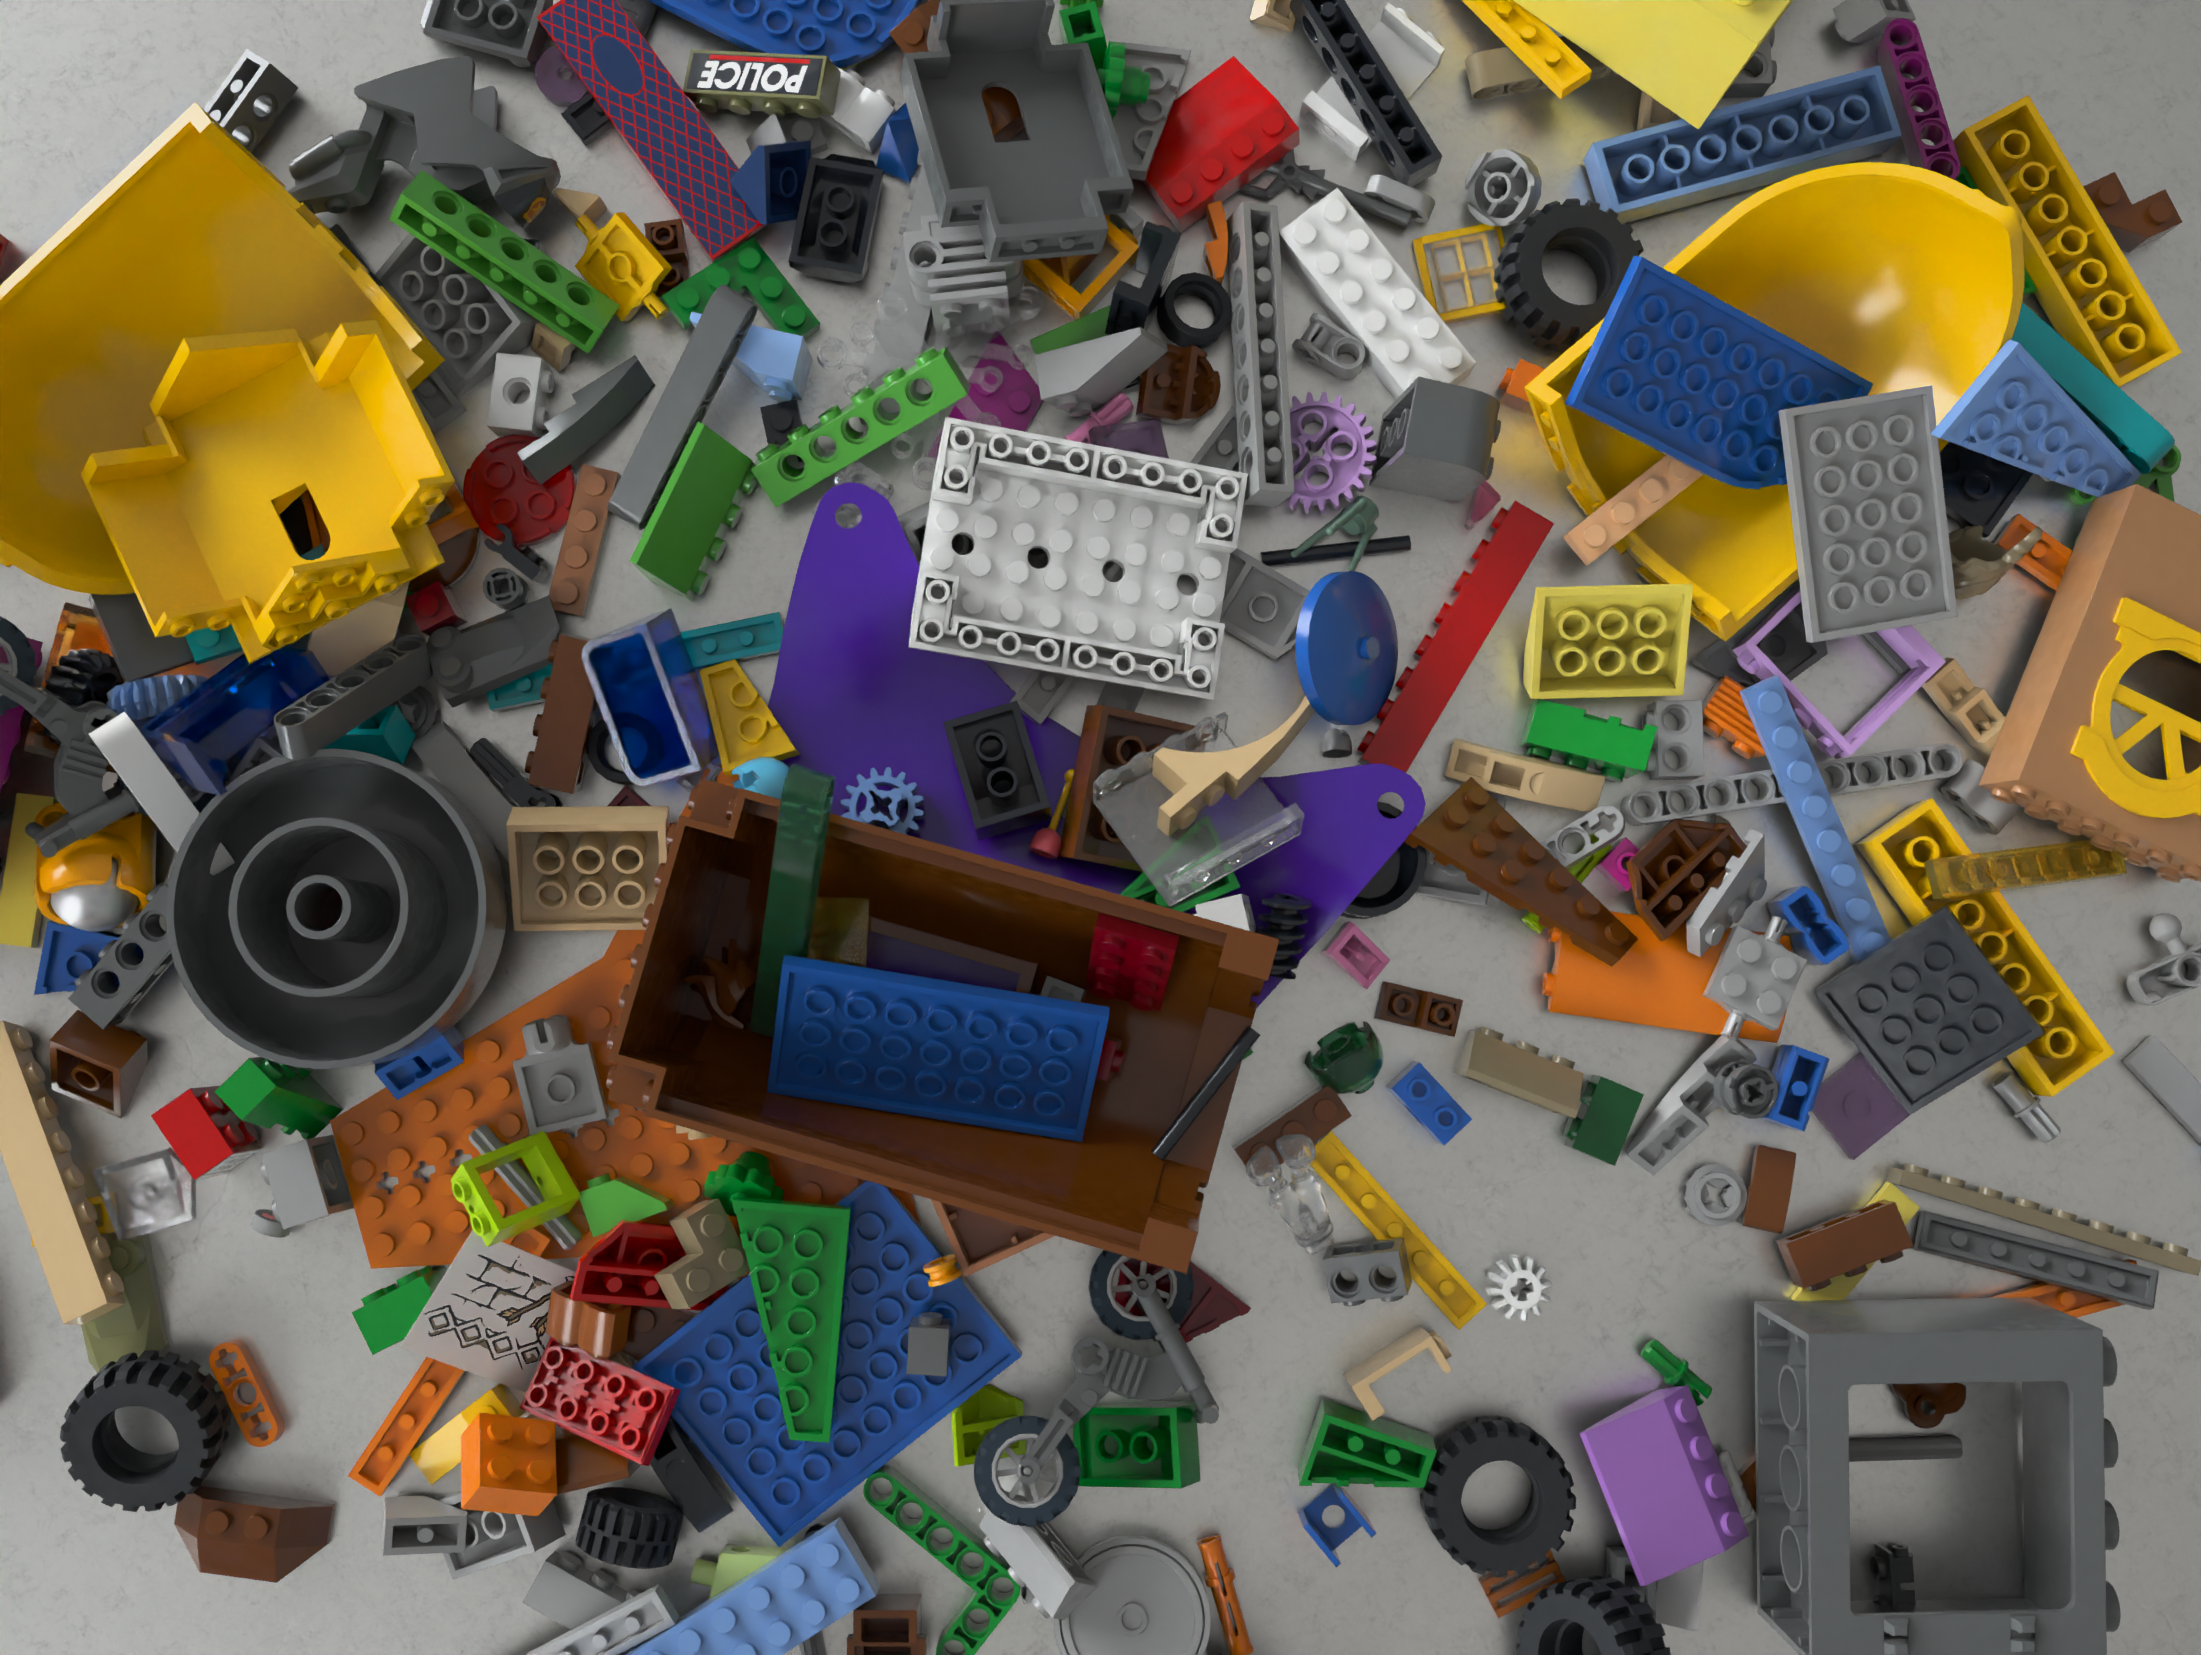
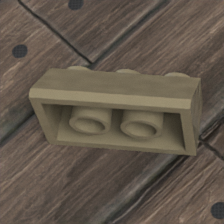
M1483 1026L1480 1032L1469 1030L1453 1073L1556 1114L1576 1119L1584 1073L1573 1069L1575 1062L1554 1054L1552 1060H1548L1537 1055L1539 1048L1519 1040L1516 1046L1510 1045L1502 1041L1504 1034Z

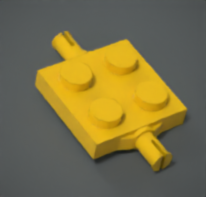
M624 212L615 213L606 226L598 229L587 214L579 217L578 221L575 222V226L581 230L589 241L585 253L575 265L576 269L592 287L620 305L616 315L621 321H630L643 305L651 311L657 320L666 316L665 313H668L669 309L656 296L658 285L672 269L669 263Z

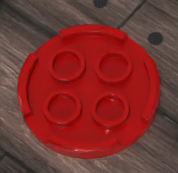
M512 434L497 438L485 445L486 448L475 458L470 469L466 471L463 482V498L479 529L497 542L503 543L505 540L504 533L496 527L499 523L510 527L514 531L517 547L543 543L557 535L567 525L577 485L572 465H568L542 484H539L517 453L540 437Z

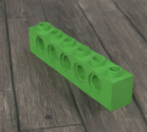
M423 170L401 193L389 220L588 354L607 329L620 307L619 304Z
M934 347L926 350L915 358L917 364L906 371L902 367L891 371L882 378L884 384L874 390L870 386L859 390L851 396V404L842 409L838 405L829 408L819 416V423L810 428L803 424L787 435L789 439L787 442L778 447L775 443H771L756 453L758 459L752 466L751 471L775 507L780 506L968 395L970 384L948 348L945 347L938 352ZM920 378L930 382L933 391L928 394L918 393L913 387V381ZM884 398L896 400L899 403L900 411L896 413L885 411L881 405V400ZM852 417L864 419L868 425V430L863 432L854 430L850 426L849 419ZM828 436L832 438L836 448L834 450L823 449L818 443V437ZM786 456H799L804 462V467L801 469L791 467L787 462Z

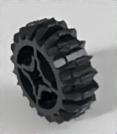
M92 648L71 649L67 656L60 657L59 666H52L51 677L45 679L47 684L45 689L66 704L80 707L89 701H99L106 704L108 702L107 692L116 685H122L124 680L114 657ZM95 717L91 724L94 727L102 726L107 721ZM44 726V735L50 737V742L60 746L61 741Z

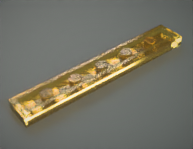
M2091 840L1935 858L1924 862L1934 900L2116 877L2127 873L2122 853L2094 847L2090 844Z

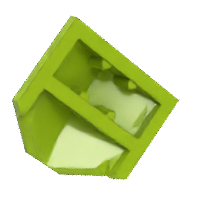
M985 1385L951 1412L955 1466L960 1467L974 1464L977 1451L983 1439L995 1426L1010 1418L1024 1416L1023 1401L992 1385ZM1026 1440L1017 1441L1009 1447L1017 1456L1026 1453ZM1004 1451L1000 1459L1010 1456Z

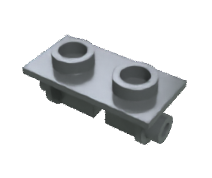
M1874 1544L1875 1556H1872L1870 1559V1568L1874 1579L1878 1582V1595L1873 1597V1601H1879L1880 1605H1889L1892 1608H1897V1603L1916 1602L1914 1589L1900 1588V1583L1914 1582L1913 1554L1908 1552V1546L1892 1545L1891 1552L1880 1544Z

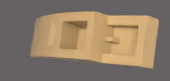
M1458 738L1454 740L1445 773L1446 777L1464 782L1472 777L1487 791L1591 812L1597 808L1606 775L1535 756L1529 758Z

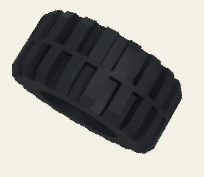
M1578 198L1566 199L1562 205L1558 201L1548 203L1542 210H1535L1530 214L1502 248L1497 259L1499 265L1494 272V281L1501 283L1495 291L1498 303L1504 302L1506 306L1501 312L1506 321L1513 320L1518 327L1514 331L1522 338L1526 334L1532 337V345L1542 349L1546 344L1551 345L1550 350L1552 352L1563 353L1605 318L1633 257L1639 256L1644 251L1640 240L1634 241L1630 235L1634 231L1628 222L1622 225L1616 219L1619 214L1609 208L1604 212L1599 209L1600 203L1588 200L1585 205H1580ZM1551 249L1569 250L1577 253L1589 263L1595 273L1598 284L1597 298L1593 304L1577 305L1559 298L1549 288L1542 272V256L1545 251Z
M144 1350L139 1358L136 1353L132 1352L121 1356L117 1362L111 1361L106 1364L79 1392L64 1415L66 1422L61 1426L60 1439L66 1443L61 1448L63 1461H70L72 1464L68 1472L73 1480L77 1481L80 1479L84 1483L82 1490L89 1496L95 1493L103 1498L101 1503L113 1507L115 1503L123 1505L122 1510L137 1512L140 1506H144L147 1512L160 1510L164 1503L167 1506H173L181 1502L186 1494H192L201 1485L221 1456V1452L226 1446L229 1437L227 1428L231 1424L230 1412L222 1410L227 1404V1399L223 1391L216 1392L214 1389L217 1381L210 1373L206 1376L200 1373L198 1369L201 1366L192 1360L188 1364L179 1360L181 1357L179 1354L168 1352L165 1357H161L157 1350ZM128 1406H141L160 1413L173 1426L177 1434L179 1449L167 1454H149L135 1449L119 1433L115 1422V1410Z
M1488 1416L1476 1417V1423L1468 1425L1466 1421L1455 1425L1457 1431L1454 1434L1448 1436L1444 1433L1437 1440L1440 1447L1437 1449L1423 1488V1493L1419 1494L1421 1507L1426 1515L1424 1518L1432 1533L1452 1559L1461 1566L1464 1564L1468 1565L1472 1572L1484 1575L1486 1571H1491L1494 1577L1507 1578L1508 1571L1512 1570L1518 1576L1530 1573L1528 1565L1534 1562L1540 1567L1550 1561L1545 1554L1551 1548L1559 1552L1565 1543L1560 1536L1564 1530L1571 1532L1574 1520L1569 1515L1570 1510L1576 1509V1496L1571 1492L1574 1482L1571 1473L1564 1466L1565 1461L1550 1443L1531 1427L1522 1422L1519 1424L1515 1423L1507 1417L1498 1416L1497 1420H1491ZM1511 1461L1526 1472L1531 1482V1498L1526 1511L1516 1522L1505 1528L1487 1530L1475 1526L1466 1517L1461 1504L1462 1492L1468 1478L1478 1468L1487 1463Z
M1590 1576L1552 1584L1549 1588L1542 1589L1534 1596L1533 1602H1529L1522 1615L1525 1621L1520 1622L1517 1636L1520 1637V1644L1516 1646V1655H1583L1582 1637L1584 1628L1594 1638L1601 1655H1671L1670 1647H1665L1662 1636L1666 1634L1662 1624L1655 1622L1653 1618L1655 1612L1647 1602L1641 1603L1639 1601L1641 1596L1630 1586L1624 1587L1621 1581L1611 1577Z

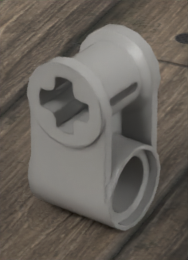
M1313 313L1309 319L1311 324L1303 336L1293 342L1292 348L1304 359L1319 365L1341 380L1355 378L1361 372L1364 363L1365 348L1363 343L1337 327L1325 316ZM1349 352L1356 357L1357 361L1353 364H1344L1338 359V356L1341 353Z

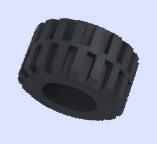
M604 1487L591 1490L586 1497L575 1544L591 1557L617 1566L636 1569H653L667 1566L673 1560L684 1514L672 1501L650 1492L624 1487Z

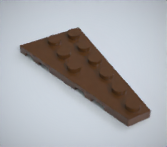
M1472 777L1413 830L1404 841L1413 848L1420 845L1435 854L1433 860L1446 867L1450 863L1466 873L1468 881L1516 910L1520 911L1522 908H1525L1539 917L1538 923L1546 928L1551 929L1555 926L1570 935L1574 945L1611 967L1638 940L1624 924Z

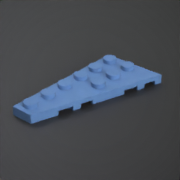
M2010 339L1931 433V435L2095 497H2101L2132 486L2141 475L2133 464L2023 346Z

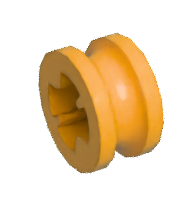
M955 1254L937 1258L923 1266L924 1273H929L930 1279L927 1281L930 1287L949 1283L962 1275L961 1269L955 1267V1262L957 1261Z

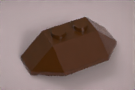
M1673 819L1626 863L1636 911L1661 942L1666 940L1697 909L1711 887L1718 888L1722 884L1726 874V864L1732 856L1740 858L1747 848L1746 844L1729 823L1714 824L1704 821Z
M199 1486L192 1494H186L184 1499L177 1503L174 1525L199 1572L277 1583L329 1544L335 1504Z

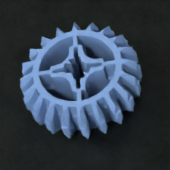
M193 674L151 676L150 678L124 682L122 685H116L107 692L108 702H106V705L118 715L125 712L138 730L146 727L145 724L151 721L159 722L164 721L166 718L186 720L199 724L201 721H206L217 713L216 704H218L216 689L213 687L212 680Z

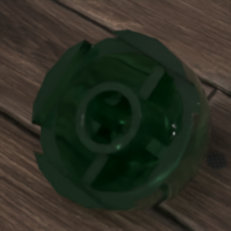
M1363 1021L1364 1027L1360 1028L1357 1027L1355 1022L1331 1031L1317 1042L1321 1049L1314 1056L1311 1051L1307 1053L1304 1063L1321 1087L1328 1086L1335 1090L1337 1094H1350L1354 1092L1355 1094H1361L1374 1085V1079L1382 1068L1384 1056L1380 1040L1368 1022Z

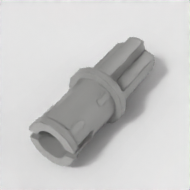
M2013 1071L2005 1073L1993 1083L1992 1087L1998 1091L2014 1110L2013 1116L2015 1118L2020 1117L2041 1142H2050L2060 1134V1127L2039 1104L2041 1099L2038 1096L2033 1097L2016 1078Z

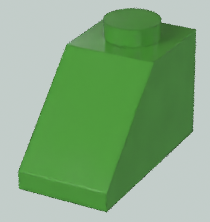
M609 1173L586 1181L589 1189L579 1192L581 1195L579 1199L593 1237L609 1232L621 1220L636 1222L674 1207L672 1199L623 1176L611 1180Z

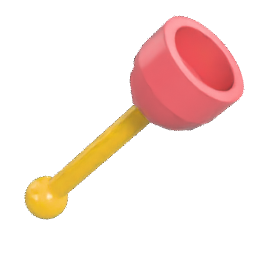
M1074 769L1067 770L1064 775L1066 783L1049 827L1037 831L1031 840L1029 850L1049 859H1057L1059 856L1061 838L1056 832V828L1070 794Z

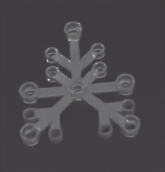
M1023 286L1021 292L1012 298L1011 306L1009 307L1011 326L1019 319L1030 320L1039 314L1043 300L1040 292L1034 287ZM894 292L882 295L878 300L876 308L878 319L884 325L894 326L917 357L931 347L906 317L907 303L900 294ZM1028 300L1033 308L1025 311L1021 309L1019 302ZM889 306L895 307L898 310V315L888 317L884 312L885 308ZM858 321L853 324L850 338L856 346L863 347L866 352L847 349L845 343L836 337L823 339L817 347L818 363L826 370L836 371L844 365L864 368L859 373L850 374L845 379L844 391L850 398L856 393L848 387L851 381L857 380L865 388L887 371L891 372L899 367L906 371L917 364L915 359L889 355L873 335L872 326L865 321ZM1003 327L996 332H984L982 330L966 331L962 334L961 344L950 351L969 383L979 384L984 390L993 392L999 389L1003 380L1002 372L998 368L989 366L981 369L961 366L960 364L969 357L1009 362L1013 368L1022 370L1030 364L1032 359L1031 350L1023 344L1012 347L989 343L1009 328ZM863 328L868 331L869 336L863 340L858 339L854 334L855 331ZM935 332V350L938 352L945 347L949 350L950 336L944 334L936 335ZM831 350L838 353L839 359L835 362H830L825 358V353ZM1021 351L1025 353L1027 360L1022 363L1017 362L1013 354ZM992 373L996 375L998 382L990 385L986 383L984 376ZM922 379L923 382L929 387L928 393L932 392L933 388L930 382L925 379ZM968 395L954 403L968 421L1002 427L996 415L989 412L982 413ZM941 411L892 440V453L902 459L909 457L913 453L914 446L923 440L921 459L916 461L911 472L914 485L921 490H932L938 443L940 444L944 427L941 421ZM899 440H905L909 443L910 449L906 452H901L896 448L895 444ZM922 470H929L933 474V479L925 482L921 480L919 473Z

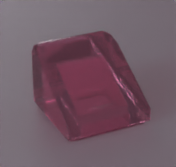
M1486 480L1478 488L1474 489L1464 525L1468 530L1476 526L1501 500L1499 493Z

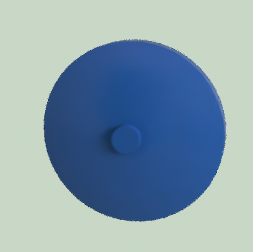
M1356 571L1330 573L1321 578L1310 590L1299 615L1295 643L1298 675L1309 703L1319 716L1335 725H1360L1370 721L1380 712L1392 690L1398 662L1396 624L1386 596L1373 579Z

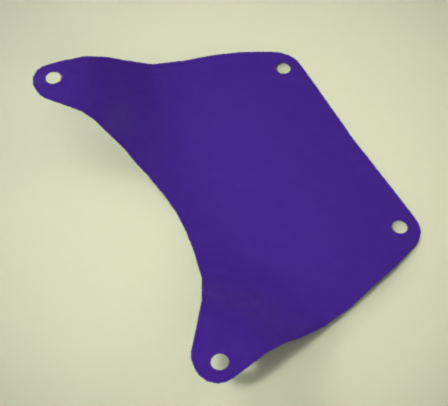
M846 482L829 489L823 495L817 507L799 562L783 630L775 680L768 703V708L800 754L781 760V762L785 763L789 769L795 768L804 781V788L801 789L803 796L802 806L841 816L849 812V810L841 805V800L851 799L846 790L847 785L857 788L859 786L856 777L858 774L867 780L871 778V768L876 769L878 776H884L886 768L890 767L894 778H897L901 772L906 773L905 785L912 782L917 784L918 790L913 796H923L924 804L916 807V809L924 811L925 817L924 819L914 821L919 826L920 831L918 834L909 831L907 835L1112 893H1122L1143 872L1058 856L1057 859H1049L1029 850L1035 833L1042 828H1048L1052 819L978 840L943 722L1010 703L1016 692L982 660L908 648L912 610L920 566L907 541L897 515L885 497L864 484ZM845 503L855 504L861 511V521L853 528H843L835 519L837 509ZM1022 714L1053 817L1066 783L1064 775L1067 770L1075 769L1081 737L1048 716L1038 726ZM1365 764L1281 777H1259L1235 801L1228 794L1224 793L1215 805H1206L1197 813L1195 820L1190 824L1189 830L1205 817H1209L1240 885L1236 890L1215 900L1238 894L1247 895L1256 929L1262 926L1263 928H1268V923L1258 917L1259 914L1271 913L1272 910L1262 904V899L1274 898L1276 893H1288L1304 897L1312 902L1311 908L1303 910L1309 915V921L1300 925L1306 931L1305 937L1297 940L1302 944L1303 949L1301 953L1294 956L1300 961L1330 929L1355 897L1415 829L1423 817L1426 803L1422 788L1412 776L1386 764ZM889 786L876 787L878 790L891 791L892 789H894L893 787ZM1387 792L1398 794L1404 801L1403 812L1400 816L1393 819L1383 817L1377 808L1378 799ZM864 796L858 805V816L866 807V798ZM874 798L877 812H881L884 816L887 815L890 821H892L889 807L883 806L882 803L879 804ZM908 802L900 810L899 818L902 823L908 814ZM1062 816L1056 828V832L1059 834L1060 838L1062 836L1065 818H1063ZM1196 908L1185 913L1191 915L1197 914ZM846 929L835 932L817 943L806 957L1016 992L1021 975L864 929ZM1269 975L1268 981L1264 982L1260 995L1251 997V1001L1257 1003V1008L1283 978Z

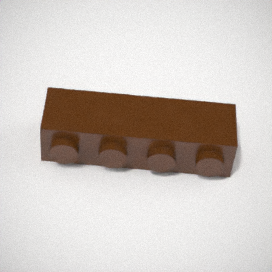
M569 633L559 634L558 640L554 639L552 641L548 661L553 663L550 677H545L540 698L545 700L543 714H537L533 726V736L538 738L535 751L528 753L525 764V773L530 774L528 784L570 794L580 790L588 756L587 743L590 733L594 728L612 643Z

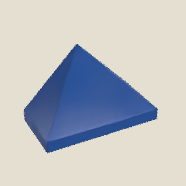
M905 102L887 120L876 167L883 169L884 174L910 185L919 166L917 163L919 147Z

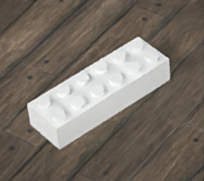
M1338 187L1279 231L1281 256L1340 329L1363 343L1365 348L1364 361L1395 400L1418 376L1457 385L1470 375L1476 361Z

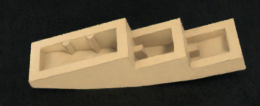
M1946 657L1944 659L1946 662L1922 687L1967 743L1988 763L2006 717L2002 715L1984 688L1973 685L1955 658Z

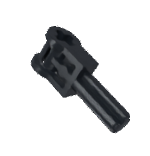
M481 738L473 744L470 754L504 787L503 790L520 807H538L537 805L540 801L546 803L545 807H563L562 801L554 794L543 791L539 786L528 784L529 776L524 775L487 738Z

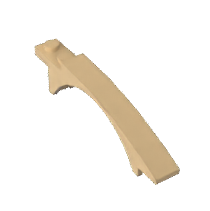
M1306 695L1300 706L1286 722L1267 736L1245 746L1217 752H1186L1164 747L1154 754L1152 775L1175 794L1159 807L1157 827L1169 837L1179 828L1181 830L1186 829L1195 820L1197 813L1206 805H1215L1224 793L1228 794L1235 801L1281 757L1316 712Z

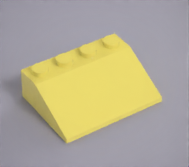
M1653 584L1536 587L1525 644L1523 685L1530 698L1559 699L1683 695L1693 585Z

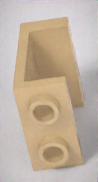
M1419 1325L1343 1373V1376L1372 1421L1386 1412L1369 1385L1426 1349L1433 1361L1445 1374L1452 1371L1446 1360L1452 1354L1434 1330L1428 1333Z

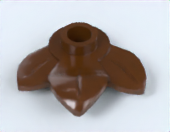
M1961 1383L1891 1384L1893 1393L1905 1403L1904 1409L1907 1418L1915 1426L1923 1429L1939 1425L1944 1415L1959 1411L1966 1399V1386ZM1923 1401L1930 1405V1415L1922 1412L1921 1403Z

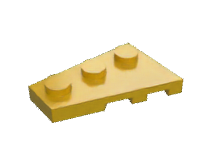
M735 659L699 670L723 773L727 777L733 776L732 770L735 767L758 757H772L781 761L800 755Z

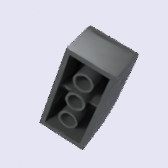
M1418 376L1383 413L1377 449L1375 451L1377 464L1372 466L1373 477L1370 479L1369 486L1448 501L1464 498L1474 489L1478 488L1485 480H1489L1494 465V458L1490 457L1492 444L1496 443L1501 429V421L1497 420L1500 408L1499 400L1479 390Z

